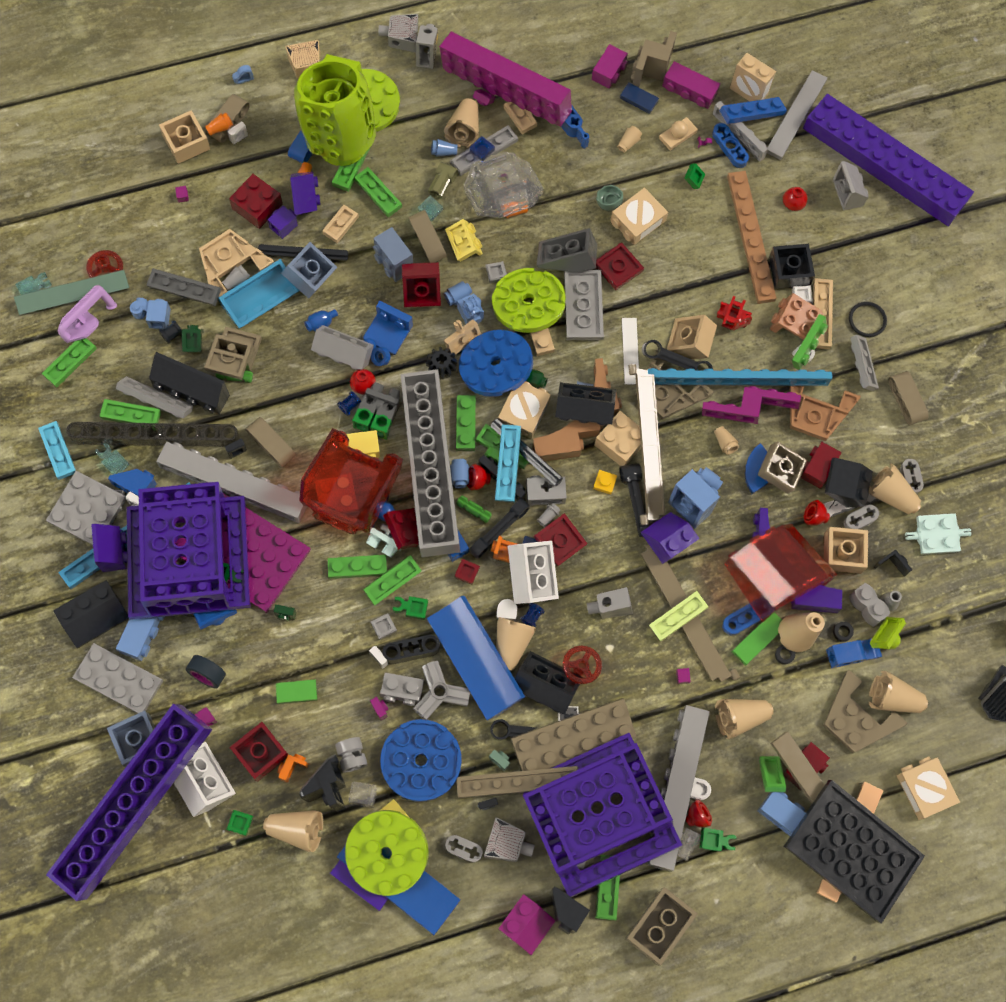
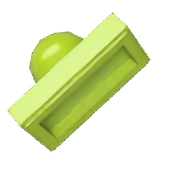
M886 617L870 641L871 647L896 649L901 642L899 633L906 624L904 618Z

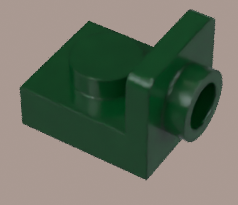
M187 325V328L182 329V352H202V333H204V330L199 329V325Z

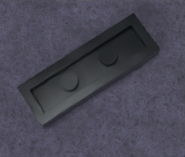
M483 455L479 459L478 465L484 468L486 473H490L491 478L497 482V463L491 457L487 458ZM517 482L515 499L518 501L521 498L525 499L526 492L525 488Z

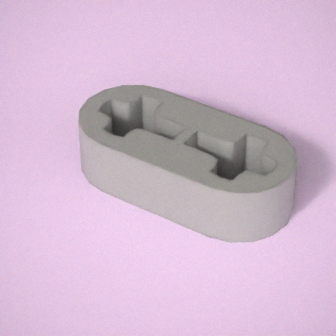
M906 459L900 466V473L909 485L913 480V484L918 487L916 489L912 487V489L918 494L924 486L919 464L914 459ZM908 464L910 467H913L911 473L909 469H906V466Z
M866 505L849 514L844 520V527L860 530L876 521L879 511L873 505ZM867 511L869 513H873L872 518L871 516H868L866 518H864L863 516L867 513ZM851 519L852 521H855L857 519L860 520L858 521L856 526L854 524L850 525L849 523Z
M456 835L450 836L446 840L445 847L450 854L471 863L478 862L482 858L483 851L478 844ZM456 839L458 840V845L462 846L463 849L455 848L453 851L449 842H454ZM475 847L479 856H474L471 859L470 853L466 852L465 848L472 850Z

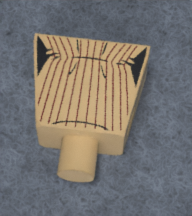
M318 40L286 46L287 57L296 78H299L302 72L309 66L321 61Z

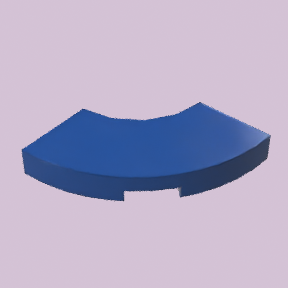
M761 443L751 452L745 467V480L751 494H754L768 484V481L758 476V472L767 454V450Z

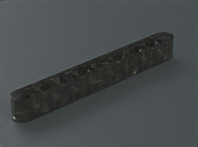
M72 422L66 429L72 442L79 445L164 446L166 442L171 444L176 442L182 446L225 447L240 439L237 428L231 424ZM76 431H81L79 435L73 436ZM100 431L99 435L93 436L94 432ZM115 431H120L117 436H112ZM133 432H139L137 436L131 437ZM158 432L155 437H150L151 433ZM172 432H177L176 436L169 437ZM193 432L196 433V435H195L194 437H192V438H189V437H188V435H189L190 433H193ZM216 433L214 437L207 438L208 434ZM229 433L235 434L232 438H226Z

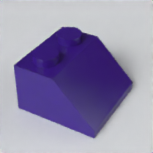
M313 172L291 174L290 180L295 215L317 211V206L321 205L320 195H316L315 187H318L317 176H314Z
M671 512L640 532L662 564L700 539L687 521Z
M91 524L94 562L102 572L127 569V551H125V544H127L126 532H123L120 526Z

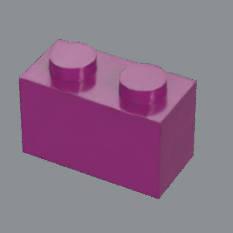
M609 44L594 67L591 80L610 89L612 84H616L619 80L621 70L624 71L626 69L628 53Z

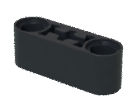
M426 635L388 643L384 646L382 652L388 664H398L435 656L440 650V642L435 635ZM432 641L436 644V647L429 650L425 647L426 643ZM421 643L423 650L422 652H420L419 644ZM409 646H413L414 653H410ZM400 648L403 649V656H401ZM389 650H396L397 655L394 658H389L386 655Z

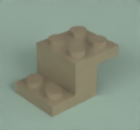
M670 31L669 37L664 38L663 44L645 39L644 45H640L630 79L633 81V85L640 87L643 76L660 81L664 80L673 53L677 32Z
M225 326L223 335L216 334L204 367L205 370L242 380L244 372L251 371L262 337Z

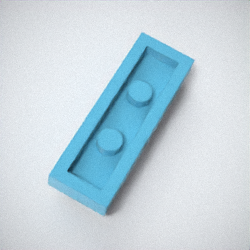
M57 421L39 427V432L58 480L73 475L76 469Z

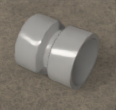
M360 737L349 738L335 744L338 756L342 757L340 765L343 773L355 771L368 765L365 754L361 753L363 746Z

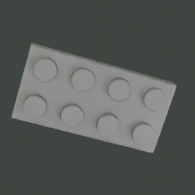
M601 270L564 271L566 340H603Z
M93 643L72 677L74 680L136 713L147 710L163 683L161 678Z

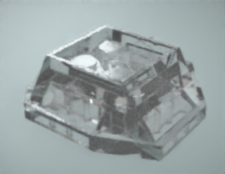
M503 152L491 155L472 164L464 183V192L477 216L486 215L502 218L533 207L543 194V186L529 162L521 159L514 152Z

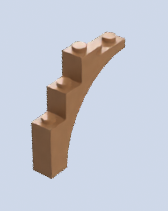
M603 358L595 359L594 386L611 389L610 381L607 382L606 380L608 375L607 365H604ZM617 393L613 416H616L619 409H622L621 398H617ZM573 420L561 430L547 436L534 438L532 443L533 451L544 461L580 457L581 450H584L583 439L581 438L598 436L600 430L603 429V425L595 422L581 423L578 420Z

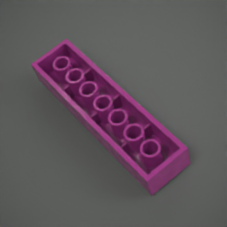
M452 31L439 46L442 65L445 71L459 76L462 80L473 83L476 87L487 90L492 95L503 98L506 102H512L519 108L526 109L535 116L542 117L549 123L560 127L572 112L571 90Z

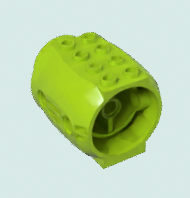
M326 54L323 61L317 62L305 69L295 85L294 100L298 121L308 149L313 154L321 155L326 162L332 165L346 166L357 162L372 146L376 137L373 103L366 79L362 74L360 62Z

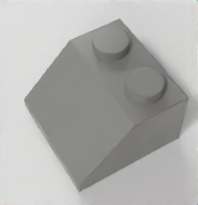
M842 161L835 173L833 183L843 211L863 207L868 199V190L864 188L862 174L859 173L857 166Z

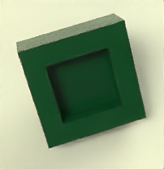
M275 604L273 612L278 617L277 619L286 622L289 619L295 620V608Z

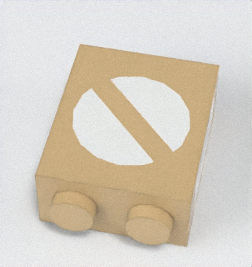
M746 53L736 66L730 89L748 101L763 100L769 94L776 71Z
M644 187L612 211L611 223L623 233L627 241L635 245L667 220L668 211Z
M525 381L518 389L511 390L498 419L505 425L521 426V435L532 439L550 403L551 394L545 389H537Z
M930 756L918 761L919 766L913 768L912 764L901 769V774L896 775L918 820L927 818L960 803L938 757L932 760Z

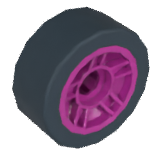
M194 655L185 669L190 676L200 683L216 689L226 676L225 671L220 666L199 655Z

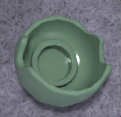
M614 185L604 186L597 191V204L602 210L614 211L623 202V192Z

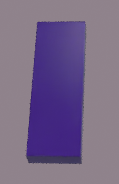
M341 860L330 872L332 876L378 911L388 901L387 897L371 893L362 888L350 874L347 865Z

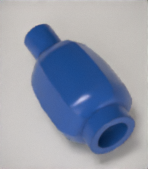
M335 309L330 312L324 310L315 312L308 316L307 321L304 322L309 332H316V329L322 325L328 327L331 324L332 318L338 316V313Z

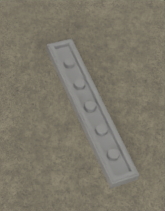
M813 70L811 71L767 147V154L779 160L783 158L826 83L827 77Z

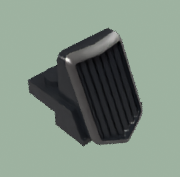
M1004 665L997 669L993 678L985 686L978 698L981 700V706L987 717L1000 722H1006V667Z
M336 754L327 758L300 789L299 795L306 802H312L322 797L326 806L329 805L331 809L333 808L340 812L345 810L346 807L339 790L345 788L346 785L338 768L339 760Z

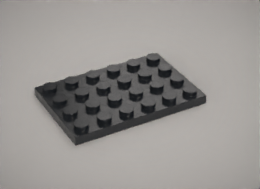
M833 780L827 781L783 846L880 924H882L925 857L923 853Z

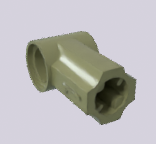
M441 162L436 170L435 178L428 189V193L436 199H442L450 183H454L458 169Z

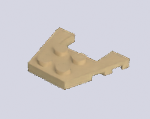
M228 229L199 248L208 284L221 288L219 297L228 292L220 278L231 272L236 266L238 267L252 259L258 269L262 271L275 263L273 259L250 245L248 241L231 229Z

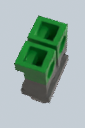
M374 382L371 389L367 388L352 420L353 428L363 432L377 430V436L387 440L391 425L400 407V391L392 388L388 395L383 394L384 386Z

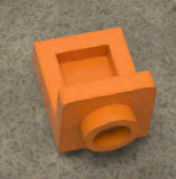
M499 536L498 540H494L491 552H494L493 558L510 563L508 546L517 545V543L503 540V537Z
M288 754L285 763L281 762L278 768V778L288 783L296 764L308 768L309 764L305 761L306 758L298 754H294V757Z

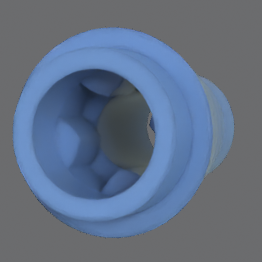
M440 139L432 140L431 155H435V157L457 155V144Z

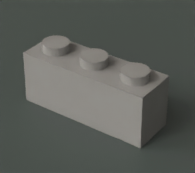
M322 325L316 329L311 350L319 356L330 357L337 363L348 364L352 369L363 370L369 364L374 345Z

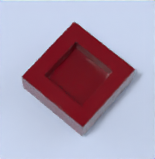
M462 559L454 578L473 585L480 566Z

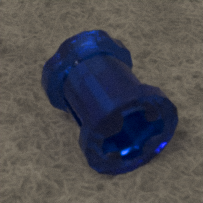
M350 391L349 396L342 402L339 401L337 405L345 415L349 416L350 411L357 405H360L361 400L353 391Z
M530 603V608L520 620L526 625L536 627L537 620L545 611L539 605Z

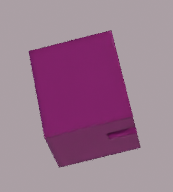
M186 186L175 187L178 203L189 201Z
M689 668L676 670L677 684H689L691 682Z

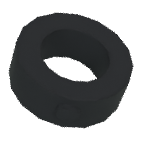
M840 622L833 629L834 637L840 642L850 640L854 634V629L849 622ZM845 627L848 630V636H841L838 632L839 628Z
M780 645L775 651L777 662L784 665L790 664L794 660L796 653L788 650L790 658L787 660L783 659L780 656V651L788 649L784 645Z

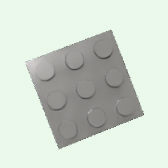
M75 471L46 521L93 545L91 524L112 525L121 510L120 508L127 499L125 495Z

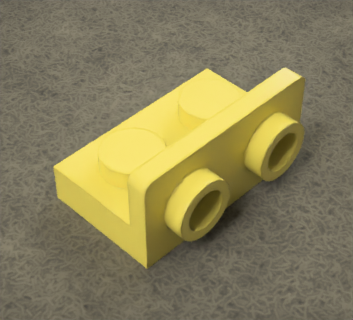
M462 219L445 229L458 261L461 262L475 253L479 256L483 254L481 251L482 244L474 234L476 229L471 222L468 223Z

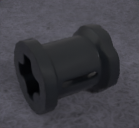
M175 320L165 329L158 330L167 344H170L171 340L179 334L182 335V329Z

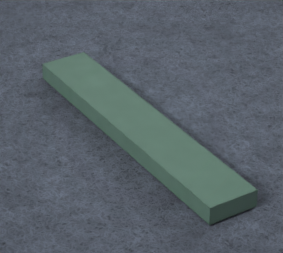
M120 270L14 296L19 315L81 300L96 285L103 287L107 293L127 289L129 284L125 270Z

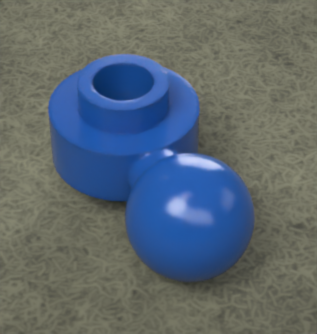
M371 338L363 340L374 345L371 360L376 366H385L389 363L391 356L387 348H376V343Z

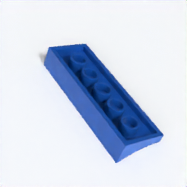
M460 596L427 618L486 720L496 718L525 697L465 596Z
M344 847L337 858L347 865ZM383 847L381 855L389 859L392 856V851L388 847ZM425 871L421 878L408 890L400 894L385 896L433 936L461 900Z

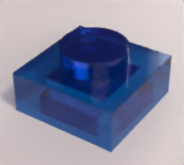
M482 136L470 146V152L482 161L495 151V146Z

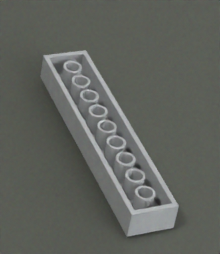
M438 370L401 374L421 557L460 553Z

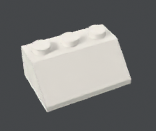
M552 541L509 545L508 554L514 604L559 599Z
M206 742L202 743L174 781L193 817L211 810L236 794Z

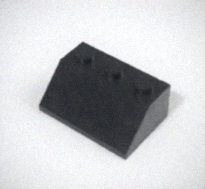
M560 382L555 417L564 421L572 419L578 420L581 423L595 422L603 426L612 425L616 389Z
M107 580L53 610L61 626L77 649L129 619L128 613Z
M531 651L515 677V681L525 696L565 715L583 679L582 676Z

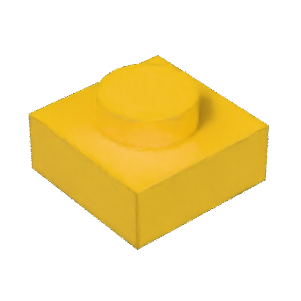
M599 470L593 489L611 495L617 475Z

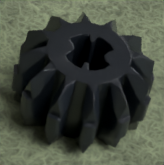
M441 346L439 351L433 349L432 354L427 355L426 366L429 367L428 371L438 370L442 379L445 374L450 377L451 371H456L457 359H455V353H449V348L443 351Z

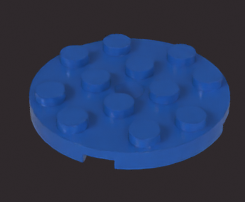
M493 330L480 334L466 345L459 359V372L465 385L479 395L490 397L501 396L504 392L518 389L528 379L533 368V355L529 344L522 336L508 330ZM500 360L499 364L491 365V362Z
M423 719L406 722L394 730L383 745L380 758L382 774L389 787L399 796L416 802L434 800L448 792L459 776L461 770L459 744L448 729L437 722ZM419 755H424L427 758V762L423 766L415 763V759Z

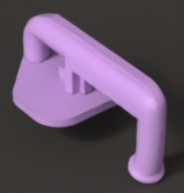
M99 285L94 286L62 318L58 327V334L66 343L87 338L98 327V319L90 314L88 310L100 298L106 303L108 310L117 307V303L114 302L103 287Z

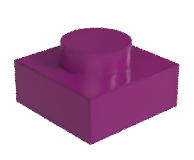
M478 89L473 94V98L477 99V102L483 106L494 103L496 96L483 89Z
M377 697L371 699L370 703L379 719L382 721L387 718L386 711L389 709L384 700L379 701Z

